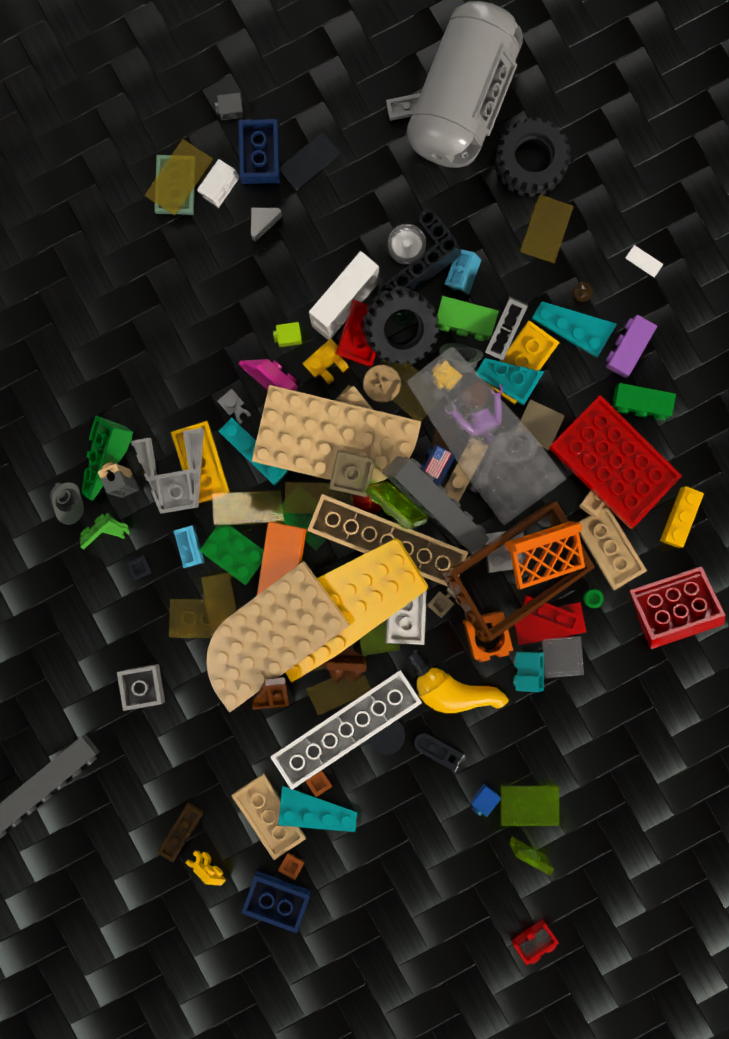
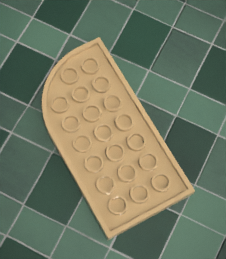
M269 385L252 462L331 480L337 450L376 459L370 483L374 484L387 479L382 472L397 456L410 458L417 442L421 421Z
M304 561L221 623L211 638L207 652L208 676L214 691L229 712L259 692L265 679L278 678L351 625Z

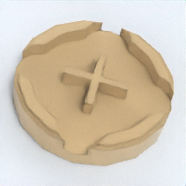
M377 365L370 368L363 380V388L366 395L372 401L378 403H387L393 400L398 395L401 387L397 371L387 365Z

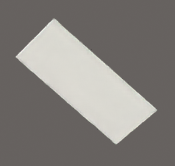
M635 245L626 256L627 260L654 278L663 266L661 262Z

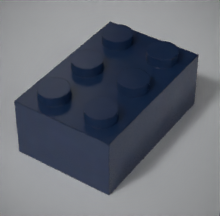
M277 119L239 120V159L242 184L280 183L279 127Z
M256 871L242 914L297 933L310 898L311 890Z

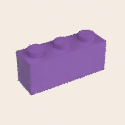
M639 315L628 320L624 327L627 329L624 336L621 334L615 343L617 345L615 352L611 351L606 359L608 362L606 368L624 378H627L632 372L657 328V325Z

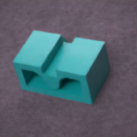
M516 652L514 666L518 668L517 675H514L513 679L516 691H544V652Z

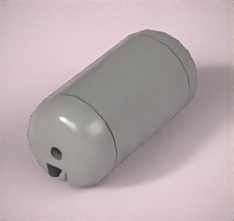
M469 1L458 6L452 13L407 126L406 135L408 142L414 151L423 158L445 167L458 168L468 166L479 154L486 135L490 136L516 70L517 64L515 61L523 42L521 28L515 22V18L505 9L484 1Z

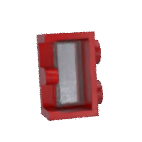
M541 919L511 940L514 948L526 965L536 963L541 958V955L546 952H552L557 947L556 945L559 944L544 919Z

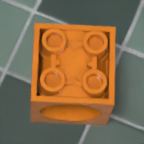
M502 611L481 615L485 623H492L493 627L505 619L504 612ZM467 619L463 620L473 659L484 662L490 660V656L503 657L509 655V651H513L508 629L501 634V639L497 642L494 649L486 650L482 646L476 645L475 629L472 623Z

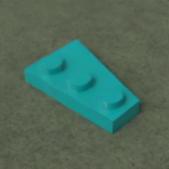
M485 358L474 376L501 391L499 384L502 385V393L524 405L544 371H536Z

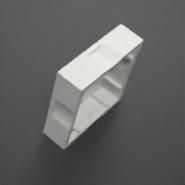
M360 251L309 311L312 327L327 340L332 339L346 322L352 300L363 302L378 285L379 266L363 252Z

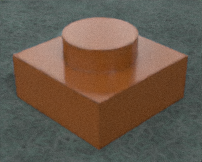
M323 770L306 780L315 797L332 787Z
M287 852L278 871L295 880L305 861Z

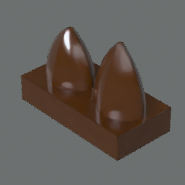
M337 655L328 660L327 670H329L332 680L337 684L343 678L345 671H348L355 681L360 679L364 672H366L367 656Z

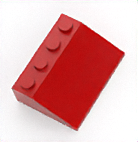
M702 566L629 590L650 649L724 625L726 615Z

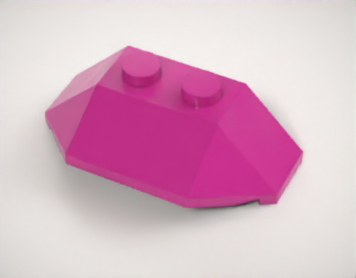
M268 359L243 360L238 363L242 369L267 391L269 385L298 391V387L295 384L297 380L289 373L285 375L281 371L282 367L275 360L273 362Z

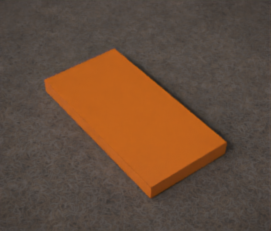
M273 521L268 522L257 596L301 563L307 529Z

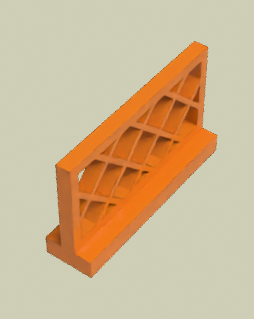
M569 521L505 542L506 550L510 551L517 589H523L585 567L579 532L582 531L581 523ZM573 536L574 543L570 548L566 545L569 537ZM553 542L560 544L555 553L549 550ZM537 547L543 549L539 559L533 556ZM563 548L569 551L565 560L559 557ZM523 552L527 556L523 564H520L517 554ZM547 553L553 556L549 566L543 562ZM573 554L577 556L578 564L576 565L569 563ZM531 558L537 562L532 571L526 568ZM557 559L563 563L559 571L553 569ZM542 565L547 569L544 575L540 577L537 575V572ZM524 571L530 573V576L526 582L522 583L521 576Z

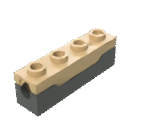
M110 462L103 465L102 470L98 471L107 494L123 498L139 491L131 470Z

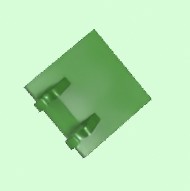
M108 512L105 515L101 514L96 518L95 524L91 528L87 527L81 532L80 545L82 549H85L102 532L125 539L123 531L129 535L128 525L124 522L120 523L111 517Z

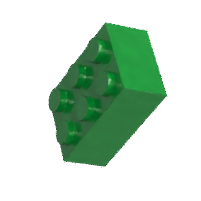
M221 520L199 550L245 585L250 583L261 568L264 553L263 548L224 520Z

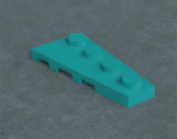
M541 302L532 317V320L596 358L617 325L616 323L546 302Z

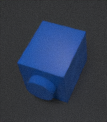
M483 784L470 801L473 806L471 809L479 816L484 814L487 817L501 800V797L486 784Z

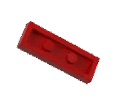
M526 596L523 605L531 601L533 598ZM544 603L527 615V617L575 634L581 618L577 614L548 603Z

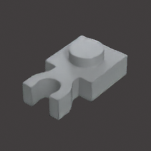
M232 389L218 400V403L230 416L235 413L236 420L240 425L244 423L240 419L241 414H246L248 417L252 416L247 410L241 408L244 402Z

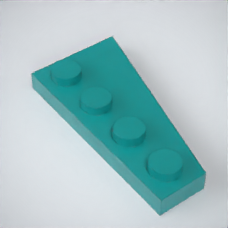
M282 785L278 825L355 832L356 811L293 789L291 790Z

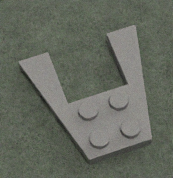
M204 428L183 431L189 470L157 475L152 439L145 438L131 441L132 446L135 447L137 452V459L145 471V478L149 481L152 488L151 492L160 514L197 508L199 506Z

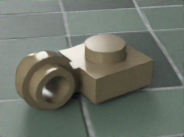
M449 587L445 590L448 592L446 596L439 591L427 605L441 618L454 605L449 597L452 596L454 598L455 594Z

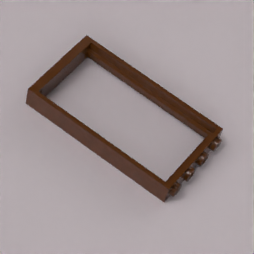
M557 501L546 504L443 573L446 585L452 589L456 602L462 606L466 619L472 623L475 634L482 642L492 641L595 568L581 544L585 563L584 568L570 572L491 629L487 627L459 579V574L545 516H547L552 527L568 522ZM573 536L569 537L566 545L570 548L574 543ZM573 554L571 560L576 565L578 564L577 556Z

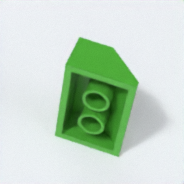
M442 296L437 314L439 319L437 325L439 330L448 332L450 329L457 331L456 334L467 336L469 334L475 336L477 340L486 341V339L490 340L499 311Z

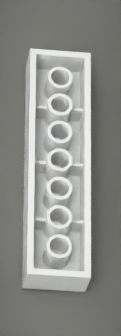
M400 670L273 754L271 759L292 790L420 705L422 701Z

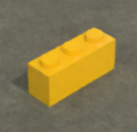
M686 486L680 488L660 541L677 548L684 547L704 493Z

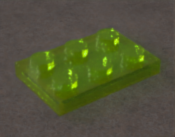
M388 481L370 485L365 491L373 502L379 504L384 512L395 518L399 526L408 530L423 525L429 519Z

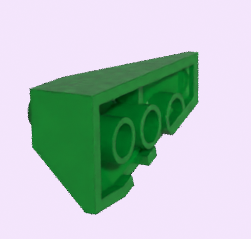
M95 416L89 440H92L91 451H87L86 457L89 458V467L84 471L81 492L90 500H94L103 487L98 471L102 470V466L107 463L113 462V464H118L132 441L133 434L127 427L99 416Z

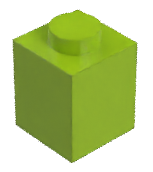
M299 322L276 325L277 331H273L274 341L275 343L278 342L279 347L302 344Z

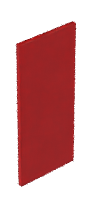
M581 602L558 606V608L581 616L575 634L586 632ZM527 616L515 624L519 645L575 635Z

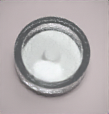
M402 224L390 233L388 252L391 258L398 264L410 265L425 252L426 238L417 226Z

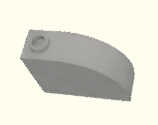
M509 297L485 353L501 360L504 359L528 307L527 304Z

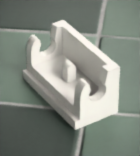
M218 159L197 191L203 195V198L219 208L240 176L234 168Z

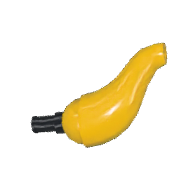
M417 650L412 651L406 656L416 669L418 696L426 705L436 711L458 713L489 705L498 709L509 701L507 696L496 687L463 684L454 680L443 670L431 668L428 663L424 662Z

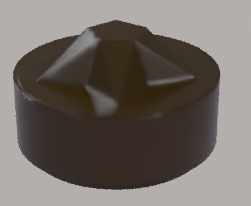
M585 282L577 284L573 289V297L578 302L588 301L593 294L592 287Z

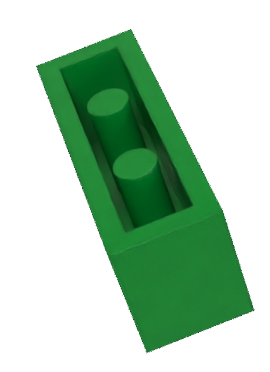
M619 383L615 387L612 407L617 409L619 413L628 414V411L635 412V415L639 417L651 415L656 420L665 421L666 418L672 417L676 394Z

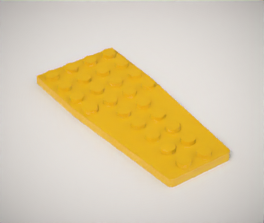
M395 538L317 578L351 625L285 673L291 683L340 654L428 589L426 581L399 539Z

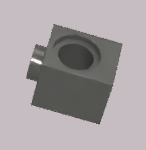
M240 93L217 95L218 102L215 103L216 114H220L221 120L244 118Z

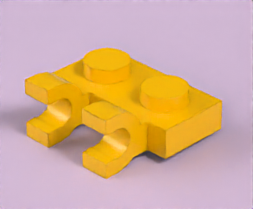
M331 338L302 363L315 379L320 375L328 385L334 381V377L326 370L329 366L335 363L342 372L349 368L341 356L335 355L338 345Z
M195 851L193 854L196 856V861L193 863L192 860H187L185 863L194 869L193 871L205 884L222 886L226 881L222 875L223 871L217 866L210 865L211 857L207 852L201 854L199 851Z

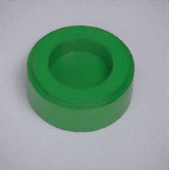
M596 589L586 591L583 596L585 605L590 608L600 607L604 599L603 594Z

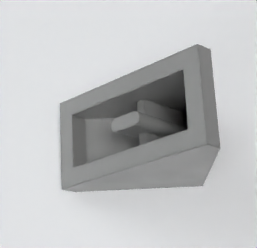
M252 208L251 236L255 242L282 217V212L279 208Z

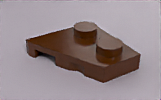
M285 678L265 679L252 701V710L289 706Z

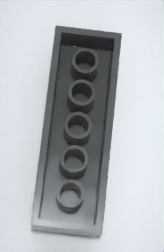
M397 456L382 473L456 547L467 551L471 555L481 549L490 539L485 534L486 530L481 525H476L472 521L474 518L468 512H463L459 508L461 505L455 499H450L446 495L448 492L441 485L437 486L433 482L434 478L428 472H423L420 469L421 465L415 459Z

